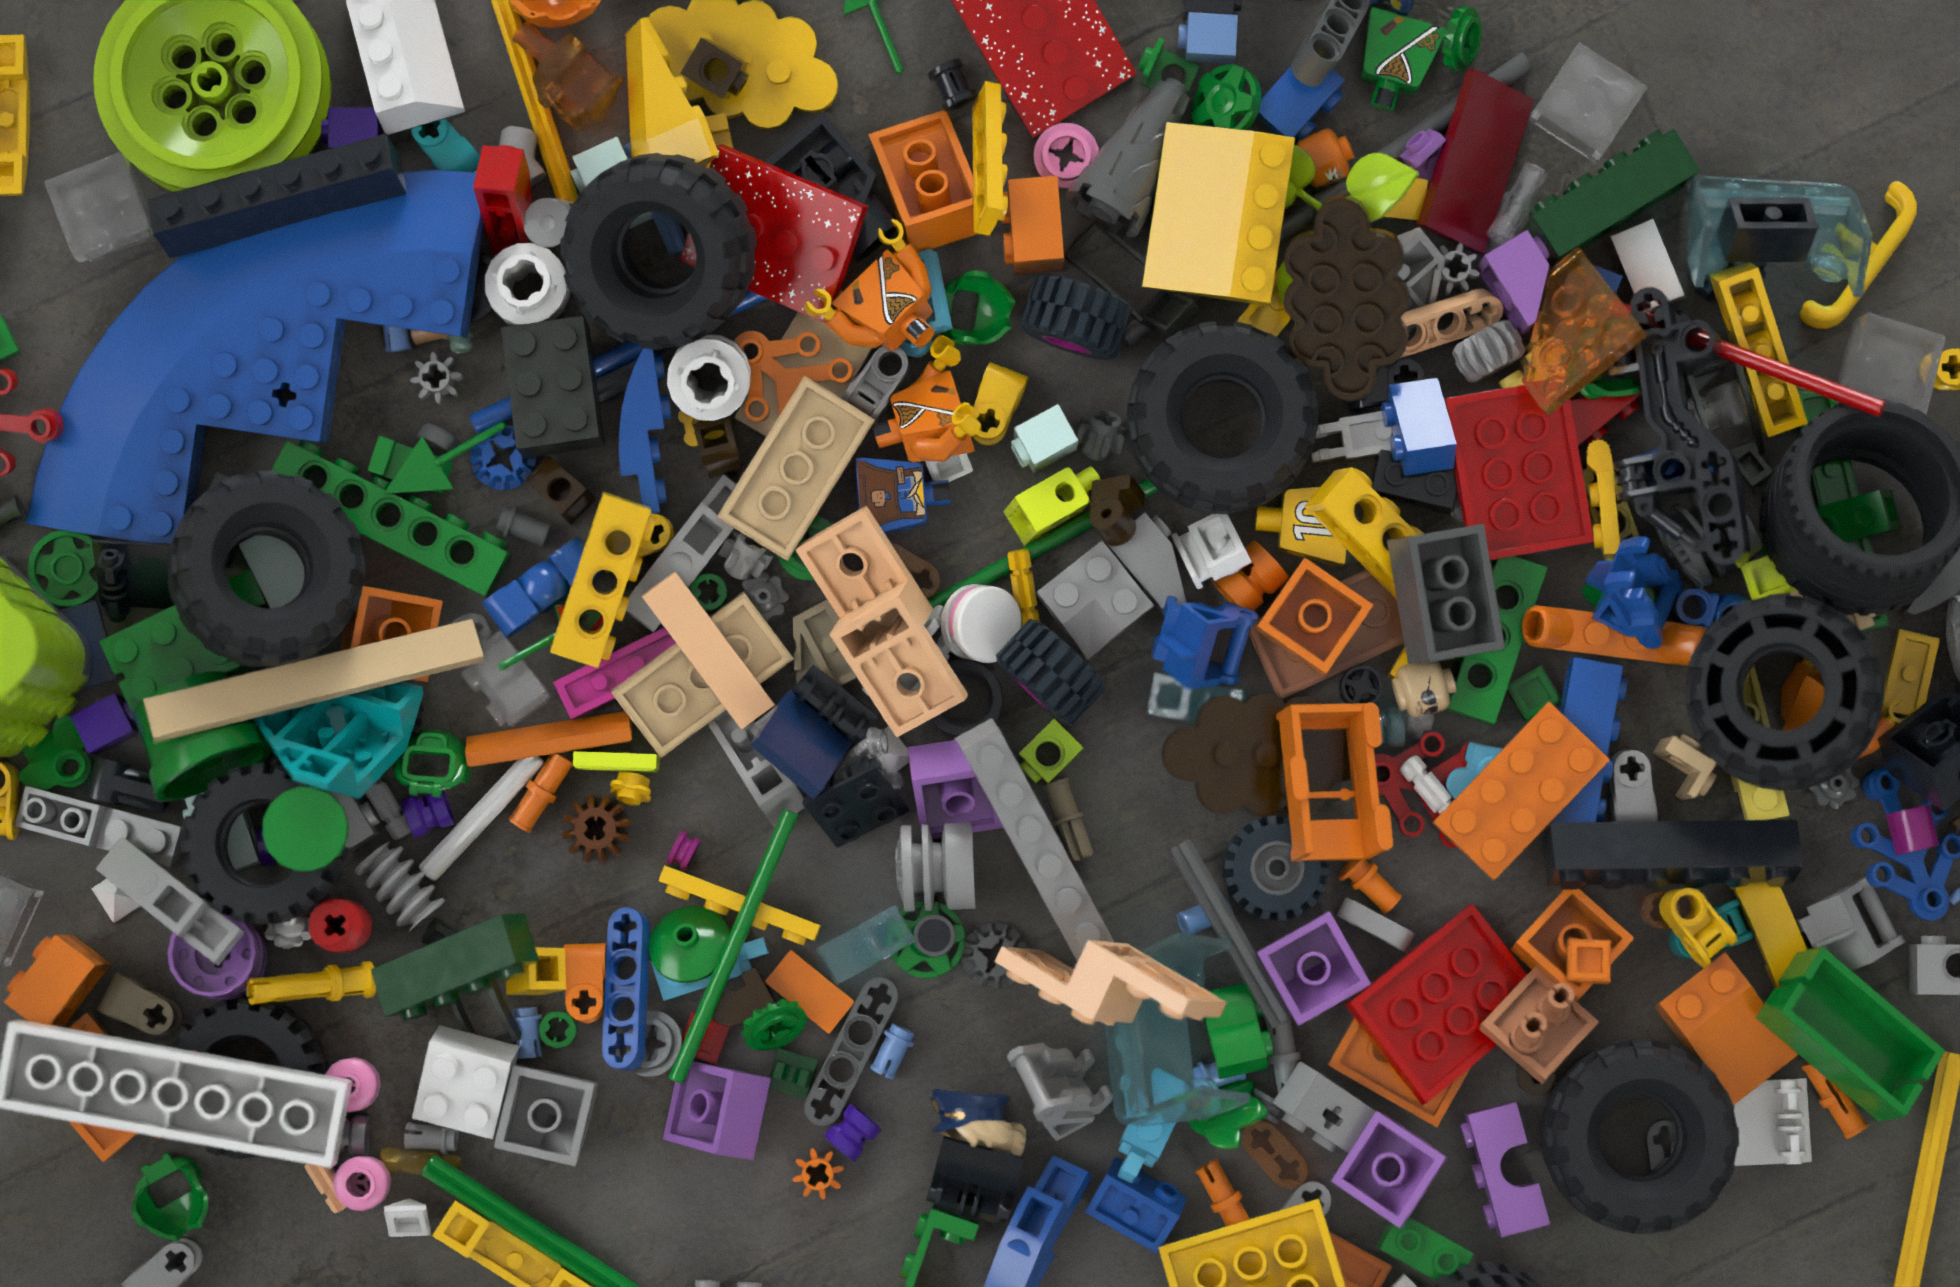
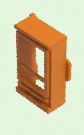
M1372 702L1358 704L1289 705L1276 714L1280 725L1292 842V851H1290L1291 862L1371 859L1389 850L1393 846L1391 816L1389 808L1385 805H1380L1374 756V748L1382 743L1378 706ZM1346 729L1352 791L1343 788L1340 791L1309 792L1301 730ZM1340 798L1342 801H1347L1353 798L1355 819L1310 820L1308 799Z

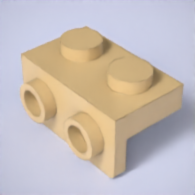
M1684 734L1680 737L1671 736L1661 739L1653 754L1687 775L1675 796L1681 800H1688L1698 797L1699 794L1704 796L1716 778V774L1711 772L1716 762L1701 753L1703 746Z

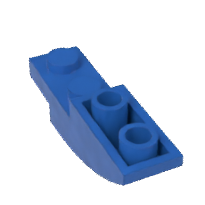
M643 348L634 365L622 405L619 427V461L621 476L638 475L642 505L651 507L650 514L660 513L659 504L667 503L664 479H655L653 463L661 462L658 438H649L648 431L663 429V420L671 419L668 394L659 395L657 379L665 378L662 353L653 354V349Z
M1054 1155L1051 1157L1035 1188L1028 1186L998 1247L984 1287L1039 1286L1055 1257L1052 1248L1092 1178L1089 1172Z

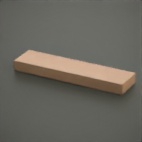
M676 571L641 595L741 730L775 705Z

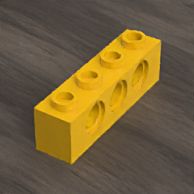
M1745 262L1709 275L1730 343L1789 365L1759 268L1750 262ZM1742 366L1762 433L1767 437H1771L1808 424L1795 385Z
M1352 467L1335 470L1304 507L1397 600L1390 555L1383 545V535L1387 532L1391 539H1397L1424 533L1414 526H1409L1399 516L1401 511L1397 505L1391 500L1381 497L1371 487L1372 481L1365 473ZM1356 503L1363 509V519L1361 522L1356 519L1354 514Z
M603 491L550 647V653L596 668L599 667L601 659L609 661L616 641V637L609 634L614 620L622 622L630 599L623 596L627 581H636L643 558L637 557L636 554L641 541L649 543L656 523V519L649 517L651 507ZM621 530L630 537V544L625 551L616 553L607 548L606 538L612 531ZM600 570H609L617 578L615 587L608 592L598 591L592 584L594 575ZM593 609L602 614L604 620L599 629L587 631L581 627L579 618L586 610Z

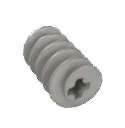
M387 842L364 859L355 868L354 872L358 876L371 873L365 882L366 887L371 889L381 885L375 898L379 902L391 898L386 912L391 915L402 911L396 924L400 928L412 924L408 931L409 934L430 919L446 900L442 897L430 901L429 897L435 889L434 885L420 888L418 885L425 874L419 872L410 875L408 871L412 867L414 860L409 859L399 862L398 858L404 848L399 846L389 850L387 846L390 842Z

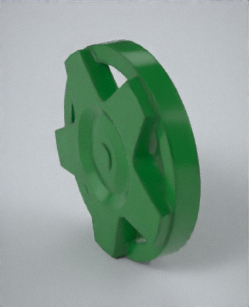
M1233 64L1223 65L1210 73L1207 72L1199 80V86L1193 99L1191 117L1194 125L1207 126L1210 123H1214V127L1248 130L1254 123L1261 106L1262 95L1257 78L1249 70ZM1246 80L1249 83L1251 95L1243 91ZM1246 114L1242 121L1235 126L1236 118L1239 115Z
M58 530L43 537L33 548L28 561L30 583L52 604L61 607L77 606L90 601L98 594L97 579L95 581L90 574L91 570L95 567L92 540L94 539L84 533ZM73 537L84 540L90 546L78 549ZM54 541L53 552L48 555H40L42 550L50 542ZM37 574L48 578L46 592L41 587ZM70 591H75L82 595L75 599L64 600Z
M924 900L915 902V909H921L916 920L903 918L909 913L904 912V908L893 919L888 932L889 951L895 963L906 973L918 978H936L952 970L960 961L965 948V930L957 914L953 910H948L946 905L934 901L932 911H925ZM940 910L946 913L955 923L952 924L955 931L954 944L959 942V945L951 961H949L947 953L939 957H930L918 950L914 942L913 934L917 923L926 916L940 915ZM895 935L905 943L900 955H898L895 948ZM921 962H926L933 971L923 972L913 968Z

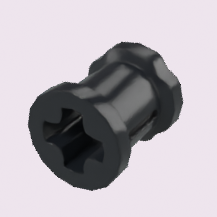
M960 58L947 61L935 67L927 74L930 81H935L944 99L942 107L945 112L963 107L978 96L976 91L971 90L960 69L963 66Z

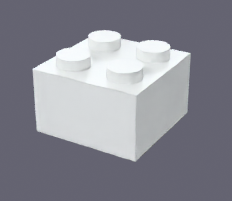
M439 1025L428 1044L412 1118L493 1139L498 1131L512 1067L516 1065L520 1046Z

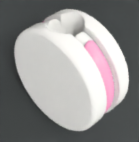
M980 584L966 585L955 591L946 602L941 616L942 637L949 650L962 659L982 663L997 662L996 654L1022 627L1021 612L1012 595L999 587Z

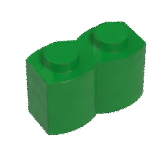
M1242 983L1209 991L1227 1002L1220 1018L1203 1017L1218 1078L1224 1079L1268 1069L1267 1056L1274 1054L1268 1030L1260 1031L1257 1018L1264 1016L1246 984Z

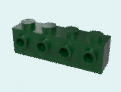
M525 913L501 914L371 969L384 1016H402L403 1021H410L427 1015L426 1008L435 1005L436 1008H441L459 1002V994L466 991L468 994H476L491 989L493 987L491 981L500 978L501 981L520 977L525 974L524 967L538 962L539 958Z

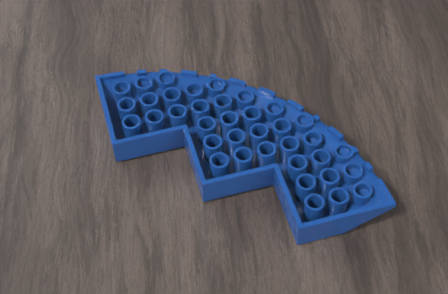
M449 170L403 171L407 194L286 225L254 236L184 254L177 258L147 284L116 318L79 370L58 412L63 419V431L57 439L46 443L36 472L26 524L137 542L171 543L180 521L197 499L207 426L329 443L346 321L468 338L484 227L473 190L476 173ZM290 385V391L296 392L295 401L289 400L286 406L285 400L281 398V394Z

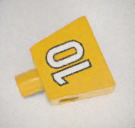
M1320 487L1284 490L1281 508L1257 507L1255 531L1279 533L1277 551L1334 567H1343L1346 559V548L1304 507Z

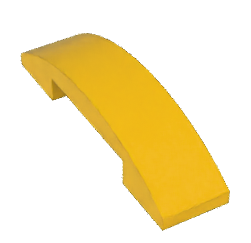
M0 35V196H23L27 177L30 139V90L26 38L24 35Z
M1750 883L1743 887H1729L1734 890L1766 962L1764 966L1773 987H1782L1778 981L1795 954L1807 950V947L1781 888L1768 886L1767 883Z
M456 1199L432 1235L466 1258H472L516 1287H593L584 1279L483 1214Z

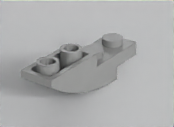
M724 474L628 597L630 599L626 612L652 632L657 629L661 622L641 595L674 571H676L685 585L689 587L734 529L717 518V515L737 485Z
M25 786L14 825L108 851L123 836L157 864L171 868H177L181 855L180 840H185L187 830L181 826L28 786Z
M123 836L120 837L95 868L161 923L218 966L245 933L225 916L211 908V905Z

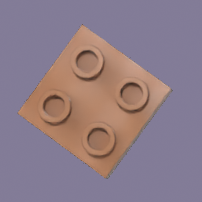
M1535 966L1481 1023L1479 1029L1543 1085L1596 1028L1599 1021L1574 1000L1575 994L1569 985L1561 982L1554 983Z

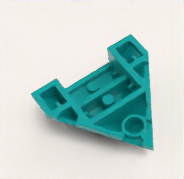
M403 681L252 719L293 780L327 791L360 798L407 749L424 692L422 686Z

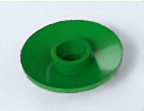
M700 906L682 907L670 912L657 923L649 939V956L656 970L665 978L680 983L697 982L713 974L730 932L725 921L716 912ZM693 934L689 941H680L684 936Z

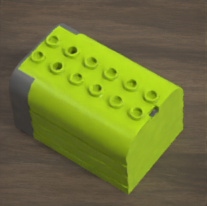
M1 555L0 761L19 754L26 745L30 748L36 746L48 734L49 730L46 726L56 716L63 718L76 706L78 700L75 697L83 690L82 688L88 682L92 672L93 653L85 635L59 611L60 609L45 598L7 557Z

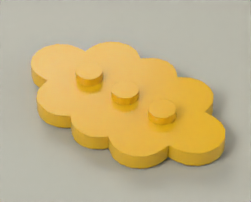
M692 0L687 10L680 7L665 6L658 8L648 17L669 53L670 71L674 77L682 76L688 86L686 92H683L688 102L704 100L714 115L726 113L727 119H731L744 114L748 122L754 127L771 131L779 129L788 123L795 109L812 114L822 112L830 107L837 97L838 82L836 74L830 65L815 58L817 42L815 33L809 24L793 17L778 20L772 8L762 1L752 0L738 5L735 0ZM700 38H708L749 63L744 71L749 75V78L738 96L731 93L728 99H721L680 74ZM719 58L713 60L708 68L709 76L714 82L720 83L728 75L727 64Z

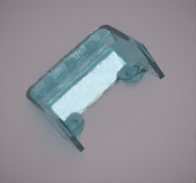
M1708 175L1697 176L1691 180L1688 198L1687 262L1695 287L1703 288L1705 274H1716L1719 270L1725 269L1728 266L1729 262H1725L1717 229L1729 197H1809L1817 221L1818 231L1805 263H1809L1812 271L1817 273L1818 277L1824 281L1839 282L1842 279H1847L1853 296L1862 297L1873 235L1857 194L1852 188L1836 183Z
M1178 932L1139 951L1198 986L1203 987L1205 982L1203 960L1229 949L1230 940ZM1149 997L1148 1000L1143 999L1132 1023L1115 1022L1114 1026L1104 1024L1115 1116L1121 1124L1146 1126L1205 1120L1250 1102L1249 1093L1219 1090L1217 1084L1211 1078H1194L1187 1016H1183L1182 1020L1173 1018L1159 1009L1161 1003Z

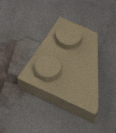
M827 599L793 617V638L796 644V651L794 653L796 684L813 664L841 686L857 679L855 673L829 635L838 622L839 617Z

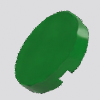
M297 787L283 792L270 804L263 820V838L270 854L278 863L298 871H315L329 866L341 855L347 841V835L349 834V821L344 807L333 795L315 787Z

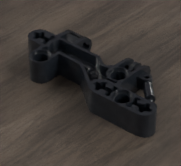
M1645 287L1635 293L1631 300L1630 309L1633 329L1606 334L1596 338L1601 380L1620 381L1640 378L1645 418L1661 438V446L1655 453L1623 459L1613 463V469L1620 471L1621 474L1620 477L1616 478L1617 486H1622L1623 492L1617 494V499L1620 502L1634 501L1636 512L1639 516L1648 520L1674 540L1682 539L1691 546L1696 554L1708 553L1709 557L1721 567L1737 569L1748 561L1751 553L1739 464L1737 458L1690 413L1683 368L1713 362L1721 352L1722 341L1715 330L1703 321H1689L1677 324L1672 301L1661 290L1655 287ZM1654 300L1661 306V308L1655 309L1654 312L1655 321L1661 328H1654L1652 318L1644 311L1651 308V301ZM1699 333L1709 334L1710 341L1706 349L1701 352L1691 351L1690 342L1695 335ZM1715 457H1719L1726 463V465L1721 466L1719 469L1720 480L1726 485H1730V487L1719 486L1716 474L1708 469V466L1715 464ZM1674 463H1683L1685 467L1683 478L1675 483L1667 482L1666 471L1668 467ZM1653 466V474L1658 485L1648 487L1647 482L1652 481L1651 473L1645 472V467ZM1698 491L1705 539H1695L1685 532L1687 527L1657 507V498ZM1730 497L1733 502L1731 512L1725 517H1715L1713 513L1715 502L1719 498ZM1716 527L1727 528L1729 539L1738 545L1737 549L1731 550L1730 558L1719 552L1720 548L1726 547L1727 542L1725 533L1720 529L1715 530Z

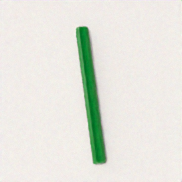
M432 1155L423 1167L421 1174L425 1178L594 1287H639L636 1283L437 1155Z

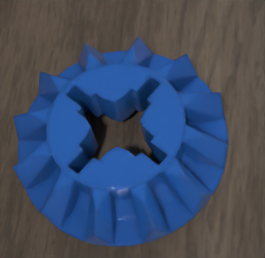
M507 425L504 430L472 447L469 460L473 472L484 485L492 489L511 490L517 488L527 481L525 478L535 468L536 456L523 458L517 449L513 450V454L509 457L510 465L514 469L512 472L501 463L495 466L492 465L489 468L487 467L496 458L495 449L492 446L493 443L498 447L500 446L503 450L516 447L514 426Z

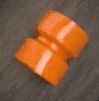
M1252 540L1245 547L1252 563L1240 568L1239 571L1232 575L1224 576L1216 581L1212 578L1211 582L1229 603L1255 611L1264 603L1263 594H1273L1289 577L1279 563L1259 543Z

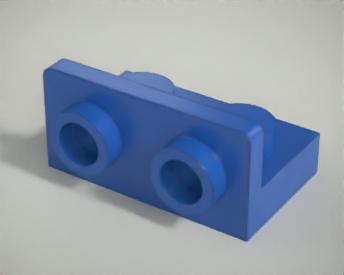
M1115 1157L1087 1205L1085 1213L1151 1251L1158 1253V1247L1163 1245L1179 1219L1187 1197L1181 1194L1174 1185L1168 1182H1160L1144 1173L1142 1168L1132 1184L1118 1177L1117 1174L1124 1161Z

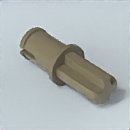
M1068 777L1043 786L1056 820L1052 824L1053 826L1058 825L1069 859L1073 862L1090 857L1093 854V850L1081 819L1085 815L1084 812H1079Z

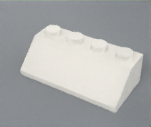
M346 0L374 110L385 134L389 135L465 112L435 0Z

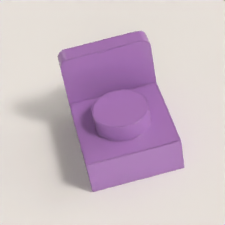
M1430 128L1426 132L1420 131L1407 142V150L1399 156L1407 166L1419 173L1418 177L1428 180L1427 187H1429L1442 145L1446 141L1440 133Z

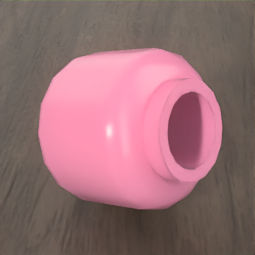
M357 1057L341 1059L332 1064L325 1073L328 1076L344 1079L350 1077L355 1081L351 1086L355 1087V1090L350 1093L347 1112L364 1110L372 1105L379 1095L381 1087L379 1073L365 1059Z
M358 1156L348 1159L339 1166L334 1175L333 1188L335 1195L342 1205L351 1210L365 1211L377 1207L386 1199L390 1192L391 1177L389 1170L382 1161L373 1156ZM362 1174H366L364 1180H359ZM359 1184H363L366 1190L362 1189Z

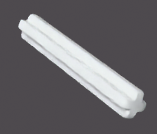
M540 756L518 759L420 863L419 868L421 872L430 880H437L524 788L529 779H532L545 763Z

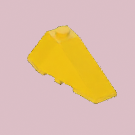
M648 17L641 18L625 34L631 156L633 158L651 153L662 155L679 154L693 158L695 163L706 167L719 155L706 117L699 105L691 107L683 93L686 92L688 87L682 76H673L669 69L670 58L668 51Z

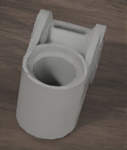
M880 347L873 354L864 369L854 378L841 399L875 419L872 425L876 424L891 404L890 398L898 391L908 377L910 363L906 353L899 347L893 351ZM888 355H896L902 360L901 370L893 376L884 375L880 371V362ZM860 394L865 395L870 400L875 402V404L869 403L867 400L862 398Z
M1624 749L1617 751L1611 756L1613 758V769L1609 781L1611 822L1657 821V805L1653 791L1649 759L1645 754L1636 750ZM1627 757H1629L1630 762L1638 764V771L1631 773L1630 780L1628 774L1620 772V766L1627 764Z
M185 1237L176 1242L173 1241L163 1247L154 1257L143 1263L121 1285L123 1287H179L201 1265L203 1259L202 1249L197 1242ZM183 1251L187 1255L183 1261L184 1264L176 1266L173 1262L177 1257L176 1254Z

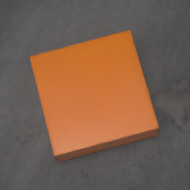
M1568 938L1566 982L1609 984L1611 940Z

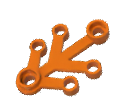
M746 331L738 335L734 340L743 352L748 344H755L758 347L757 356L753 359H748L751 368V380L748 401L744 406L747 418L755 422L766 420L771 411L768 401L764 399L762 371L776 382L779 416L804 376L814 382L833 380L837 383H846L854 374L852 363L844 358H835L829 364L785 368L773 358L798 353L809 358L818 355L822 348V342L812 332H804L798 338L769 341L760 332ZM807 337H812L816 341L815 349L812 352H804L801 346L802 341ZM838 363H845L848 367V373L843 378H837L834 375L833 369ZM757 401L762 402L765 408L764 413L760 417H754L750 411L751 405Z

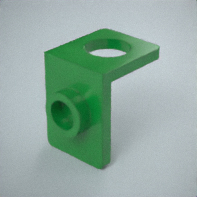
M1159 37L1154 49L1146 47L1137 69L1143 71L1141 85L1152 89L1156 82L1162 81L1161 73L1167 66L1177 65L1185 73L1183 85L1188 89L1186 94L1188 95L1198 73L1199 66L1164 50L1165 39Z

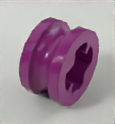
M684 830L679 834L666 861L669 865L673 863L679 864L680 870L683 872L688 869L701 843V839L697 837L695 839L688 838V832Z

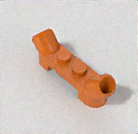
M1535 605L1527 609L1521 622L1523 641L1532 647L1681 666L1689 665L1693 651L1708 629L1703 626L1666 621L1662 630L1664 639L1661 646L1651 649L1640 644L1636 637H1628L1592 619L1591 617L1594 612Z

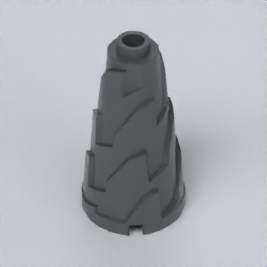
M1167 78L1165 82H1156L1139 106L1135 105L1118 131L1105 142L1091 164L1086 166L1078 178L1071 183L1066 193V199L1068 203L1073 201L1075 196L1079 199L1074 209L1092 223L1097 220L1116 235L1122 226L1129 228L1125 237L1134 238L1138 235L1154 201L1152 196L1157 186L1165 125L1167 122L1181 124L1190 103V98L1186 95L1188 89L1185 85L1172 78Z

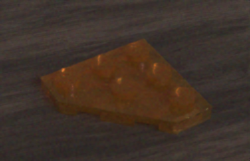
M1579 247L1574 249L1547 273L1543 289L1546 293L1542 311H1538L1530 341L1533 345L1529 366H1525L1522 377L1525 387L1548 415L1552 414L1648 336Z

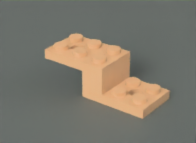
M867 506L798 544L795 549L839 617L838 622L829 634L896 738L966 700L968 696L967 691L924 626L933 610L932 606ZM847 553L858 555L863 561V569L851 571L846 568L843 563V555ZM904 673L916 675L920 680L921 688L915 691L905 689L900 683V675Z
M1088 940L1075 969L1040 949L1001 947L995 959L996 963L1008 969L1006 975L1010 979L1023 985L1031 983L1040 989L1038 993L1040 997L1057 1005L1064 1003L1073 1009L1071 1012L1073 1017L1090 1025H1094L1095 1021H1100L1110 1026H1114L1115 1022L1132 1023L1143 999L1148 1000L1149 997L1161 1003L1159 1009L1163 1013L1182 1020L1183 1016L1199 1021L1203 1017L1220 1018L1227 1004L1224 1000L1126 943Z

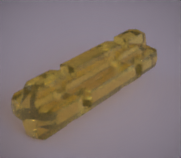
M384 1148L381 1150L379 1160L382 1161L383 1165L390 1172H397L398 1169H401L402 1173L422 1175V1169L432 1155L439 1157V1154L411 1150L400 1153V1149ZM444 1155L440 1157L461 1171L462 1159L460 1156Z

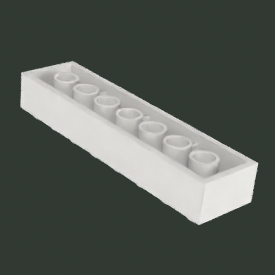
M18 1019L8 1022L0 1064V1108L331 1168L337 1164L353 1080Z

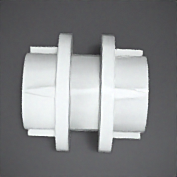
M517 243L503 249L490 262L485 275V293L491 307L507 324L512 326L556 320L564 312L570 298V293L563 276L566 270L561 261L549 249L534 243ZM528 273L539 274L544 281L541 291L532 293L528 300H517L512 294L514 283L523 280Z
M707 334L697 341L680 346L677 349L668 368L667 386L672 400L683 413L697 420L715 421L731 415L742 405L750 387L751 368L746 354L736 342L722 335ZM704 363H714L720 366L721 375L728 380V384L719 385L714 392L705 391L699 388L698 380L691 374V370L701 368Z

